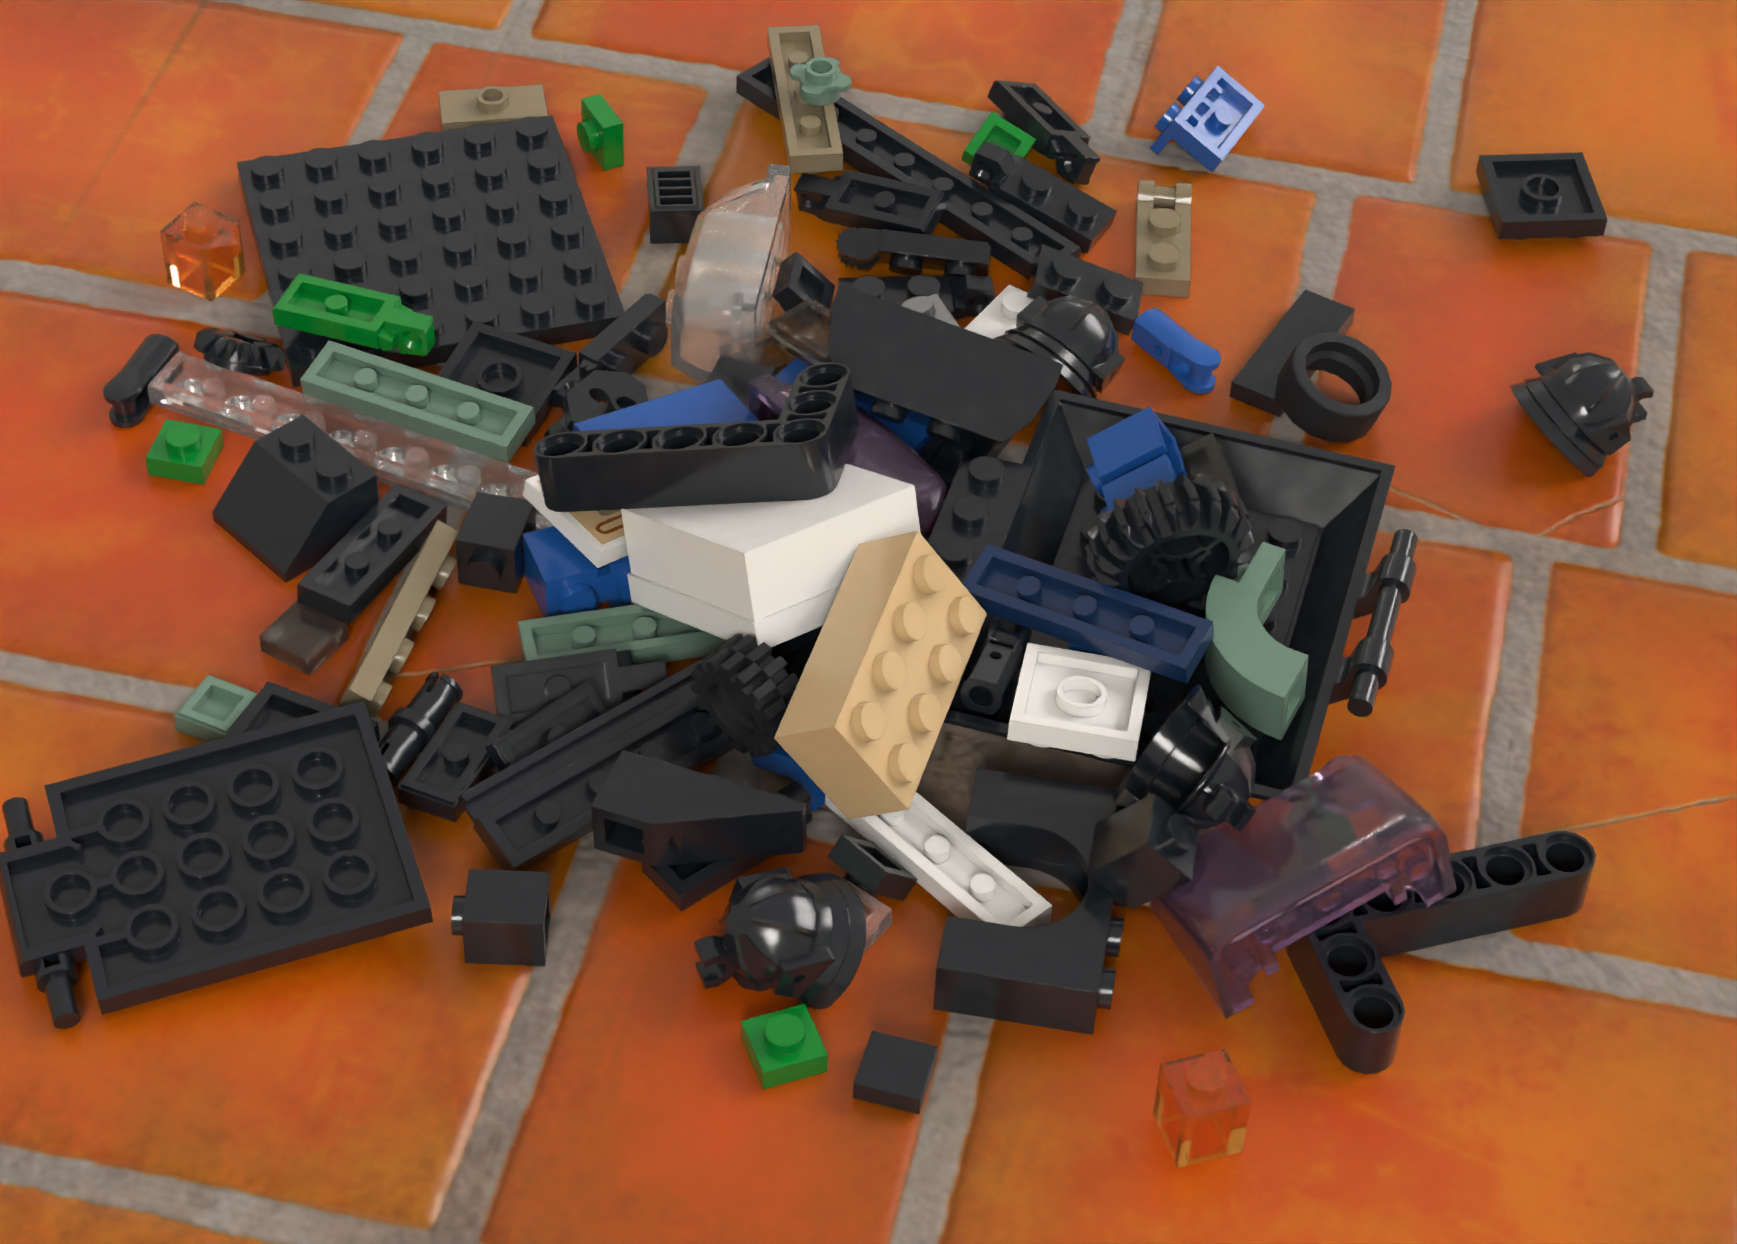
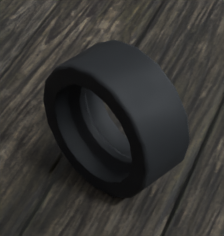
M1318 332L1303 338L1293 349L1278 374L1276 393L1280 406L1289 419L1309 435L1328 442H1351L1365 436L1375 424L1390 400L1392 382L1386 365L1365 344L1340 333ZM1307 370H1322L1337 375L1352 387L1358 395L1361 404H1344L1330 399L1311 382Z

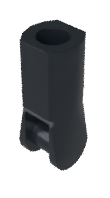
M161 334L147 336L121 371L104 386V398L108 403L112 404L109 417L114 426L129 428L139 424L144 419L155 396L160 393L182 363L179 345L176 341Z
M991 621L980 651L960 690L961 701L966 709L988 715H993L1000 709L1014 677L1022 667L1027 643H1031L1032 629L1023 628L1021 633L1001 628V621Z

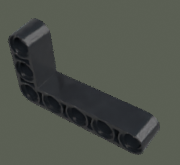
M828 362L816 364L802 370L796 376L778 420L571 431L547 436L539 440L533 448L545 506L555 512H579L815 499L827 495L838 485L859 429L850 368L841 363Z
M1554 831L1325 880L1302 887L1295 894L1285 947L1287 955L1332 1048L1342 1064L1358 1073L1377 1074L1386 1070L1393 1063L1405 1009L1403 1001L1381 958L1564 918L1577 913L1583 905L1596 859L1594 848L1587 839L1568 831Z

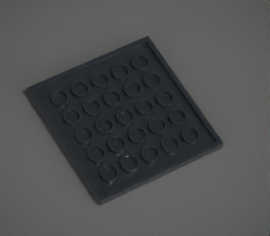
M552 115L525 117L516 121L489 125L476 124L468 128L435 133L423 132L415 136L381 141L369 140L361 144L334 148H315L307 152L280 156H262L253 160L237 162L238 178L272 309L294 278L301 273L400 296L403 306L412 309L413 312L433 316L434 320L433 326L436 343L427 356L401 354L395 347L393 350L383 351L381 348L375 349L277 325L283 351L287 355L286 363L293 387L301 386L300 379L328 341L414 368L447 362L474 321L554 345L595 338L624 313L622 303Z

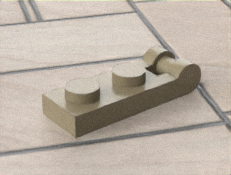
M1138 179L1134 280L1143 283L1141 293L1143 295L1184 298L1189 296L1192 183L1176 182L1175 187L1155 186L1154 180Z

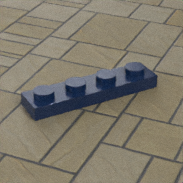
M990 544L986 545L962 583L988 614L1186 684L1214 638L1213 621Z

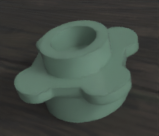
M816 57L807 61L806 64H795L790 69V77L793 80L799 81L800 97L812 105L824 106L833 104L840 99L842 92L849 90L852 85L851 77L841 72L839 69L840 62L835 58Z

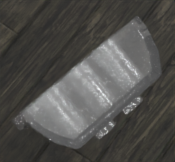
M769 164L766 177L728 190L702 210L697 216L686 254L679 256L676 269V290L669 291L666 302V323L671 324V366L697 382L705 384L721 355L760 366L762 364L777 301L773 298L780 264L790 254L792 166Z

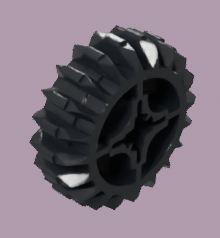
M1181 474L1173 482L1164 483L1158 478L1152 487L1144 490L1135 487V494L1131 497L1115 499L1113 511H1106L1097 515L1098 525L1087 531L1089 543L1084 548L1087 554L1086 563L1094 581L1169 607L1175 606L1178 610H1181L1185 603L1193 600L1202 603L1203 596L1208 593L1215 575L1228 579L1237 578L1238 567L1246 564L1251 559L1249 549L1255 543L1249 515L1244 503L1238 499L1235 491H1230L1224 481L1211 482L1207 475L1198 476L1190 481L1185 474Z

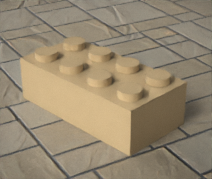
M918 530L858 545L774 737L848 820L909 810L987 615L985 610Z

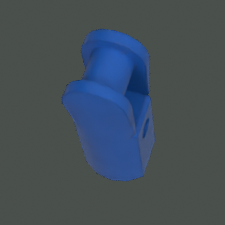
M1148 309L1134 321L1131 340L1164 367L1168 368L1185 389L1196 394H1206L1214 390L1216 379L1212 371L1219 367L1221 361L1220 353L1216 349L1194 338L1193 335L1160 309Z

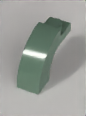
M1262 542L1250 564L1246 563L1238 567L1237 578L1231 580L1215 575L1210 585L1206 600L1205 619L1213 621L1214 638L1204 653V665L1213 689L1228 709L1251 727L1281 740L1305 698L1309 655L1282 645L1270 636L1263 627L1283 590L1286 549Z

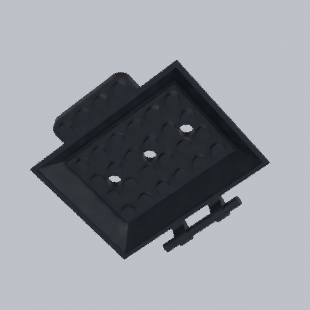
M1054 389L1047 400L1023 464L990 456H981L969 459L960 465L929 537V545L961 583H963L987 544L1093 580L1086 563L1087 554L1084 547L1089 543L1087 531L1098 525L1097 515L1107 505L1105 498H1102L1096 491L1087 471V466L1094 463L1087 438L1144 409ZM1155 412L1176 439L1188 479L1192 481L1198 476L1207 475L1211 482L1224 481L1228 489L1235 491L1238 499L1244 503L1253 529L1252 536L1255 543L1249 549L1251 559L1247 563L1250 564L1262 542L1286 549L1283 590L1263 627L1270 636L1282 645L1309 656L1305 698L1281 740L1251 727L1228 709L1210 683L1204 665V655L1187 684L1151 671L1145 711L1148 713L1143 717L1136 759L1172 710L1192 688L1200 684L1206 699H1210L1215 714L1222 706L1257 738L1250 747L1256 764L1254 789L1250 797L1300 809L1328 706L1349 699L1347 708L1350 713L1358 717L1369 716L1373 711L1377 692L1386 685L1394 657V650L1390 643L1400 606L1409 599L1416 574V564L1413 561L1418 542L1417 535L1408 529L1396 531L1389 554L1381 559L1375 571L1366 573L1395 465ZM1208 593L1203 596L1202 603L1196 600L1185 603L1181 611L1205 619ZM987 613L944 723L1007 738L1009 720L1021 668L1014 677L1000 709L995 714L988 715L966 709L961 701L960 690L980 651L991 621H1001V628L1021 633L1023 628H1027ZM1372 614L1366 638L1359 641L1350 656L1342 657L1352 620ZM1032 629L1031 643L1069 650L1070 642ZM1047 747L1129 768L1134 763V761L1116 758L1105 759L1093 754Z

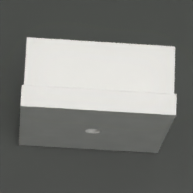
M845 464L836 488L827 495L815 499L621 509L631 573L627 574L631 601L725 640L732 638L736 634H742L743 638L747 635L754 636L758 646L765 642L770 647H773L824 625L860 543L917 530L921 534L914 485L850 464Z

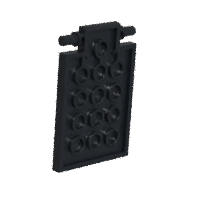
M365 701L44 785L57 838L45 841L43 834L35 830L29 803L25 798H11L2 805L9 837L4 842L5 852L0 853V892L19 973L22 978L30 975L35 976L38 990L46 993L53 1025L59 1029L73 1027L81 1019L73 988L78 981L75 967L77 962L88 960L97 1001L103 1015L433 922L431 906Z

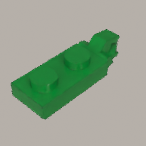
M301 273L294 278L272 309L274 325L375 349L381 348L383 351L393 350L395 347L401 354L427 356L436 343L433 316L413 312L412 309L403 306L400 296Z

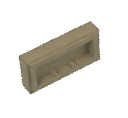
M543 84L510 87L486 86L480 89L438 91L442 131L468 128L476 124L489 125L516 121L532 116H548Z

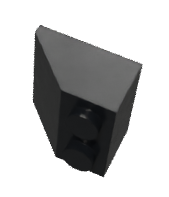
M302 414L253 443L212 511L213 520L287 583L314 567L379 501L377 475Z

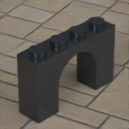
M977 768L967 815L966 834L1004 865L1038 870L1060 880L1074 893L1080 905L1065 918L1051 924L1036 927H1018L947 916L936 968L933 1010L1093 1035L1097 1008L1110 1010L1116 970L1104 968L1105 956L1119 958L1124 918L1112 916L1113 906H1127L1088 874L1095 824L1127 808L1113 802L1117 789Z

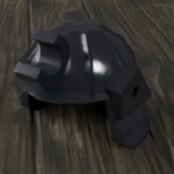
M1039 295L1017 315L1016 328L1006 330L1005 334L994 338V340L1063 364L1059 379L1073 394L1097 399V392L1102 394L1116 377L1125 360V357L1118 353V336L1108 313L1088 298L1073 295L1050 301L1045 300Z
M1574 352L1537 363L1534 367L1540 374V377L1524 379L1525 382L1511 384L1510 388L1518 402L1548 439L1574 466L1587 477H1591L1596 474L1599 468L1602 469L1607 454L1610 456L1631 440V425L1645 420L1647 417V411L1639 401L1645 398H1652L1654 390L1643 377L1630 379L1614 360L1590 352L1581 354Z
M1198 684L1178 703L1146 744L1117 789L1113 802L1128 807L1155 793L1174 810L1187 817L1197 829H1208L1227 821L1235 830L1241 832L1257 812L1247 802L1254 789L1256 764L1250 747L1257 738L1222 706L1215 714L1210 699H1206L1200 684Z
M780 867L737 878L729 898V904L725 909L723 917L718 920L721 924V937L707 936L694 942V949L701 961L695 963L696 971L705 989L717 987L733 977L742 988L758 992L772 988L775 995L796 998L801 1003L806 1004L807 1007L814 1009H825L830 1007L845 992L859 968L866 941V918L857 892L845 879L831 873H815L793 878L788 867Z

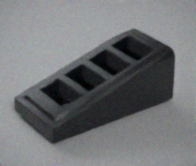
M700 166L646 167L650 244L704 242V202Z

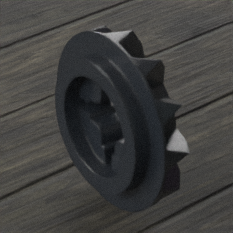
M211 328L198 331L193 346L197 351L203 353V359L211 364L228 370L257 376H269L271 371L284 370L287 355L278 344L267 342L266 339L257 338L248 333L243 334L230 329Z

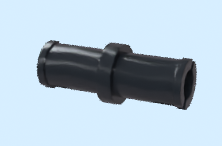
M438 672L430 673L407 707L396 709L388 721L389 730L379 742V747L392 788L397 786L401 776L419 752L424 750L438 727L456 703L460 702L463 697L462 689L458 683L446 674H442L439 677Z

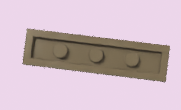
M819 25L767 27V47L789 173L817 174L825 171H843V149L834 103L818 106L805 102L799 94V81L793 80L790 77V69L795 64H806L812 58L825 57Z
M437 520L417 553L337 707L365 701L369 716L374 719L376 718L393 687L383 681L387 670L397 675L415 642L406 638L405 635L409 628L417 632L421 630L437 601L427 595L430 587L433 586L441 590L458 560L448 554L459 531Z

